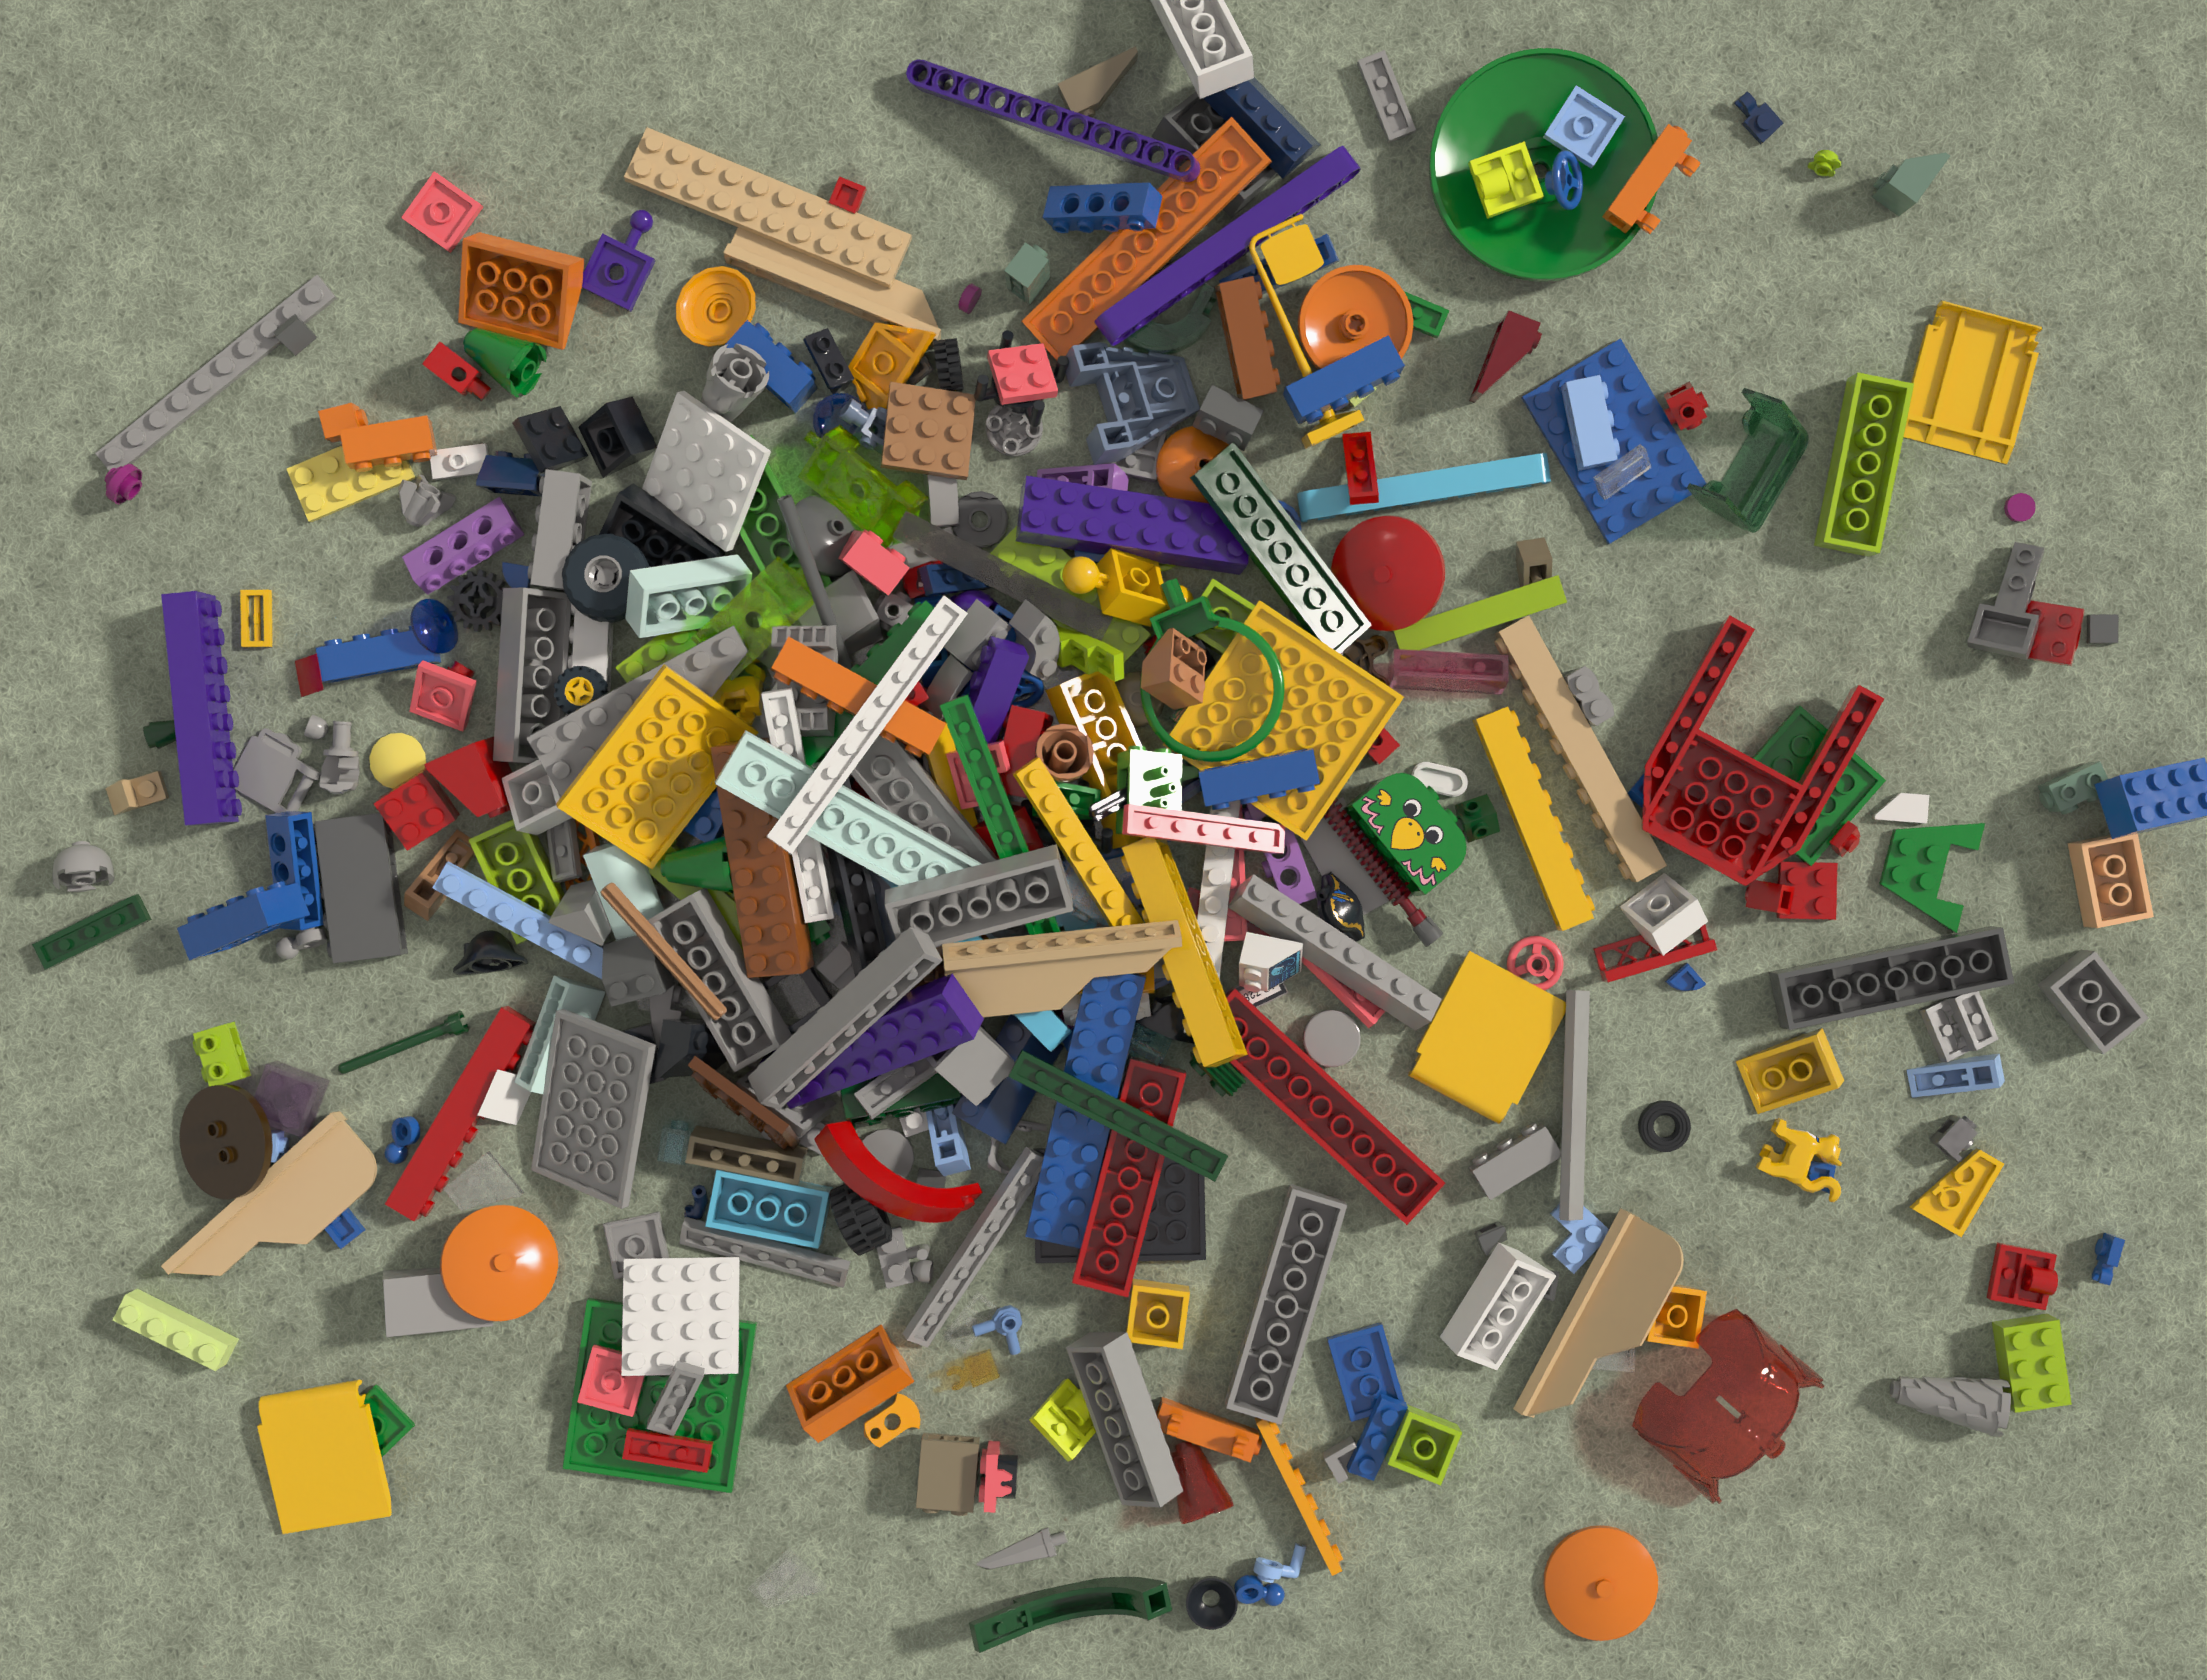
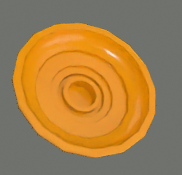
M725 266L707 268L694 275L682 288L676 303V320L682 333L692 342L707 347L725 345L747 320L751 323L756 310L755 292L749 279L738 270Z

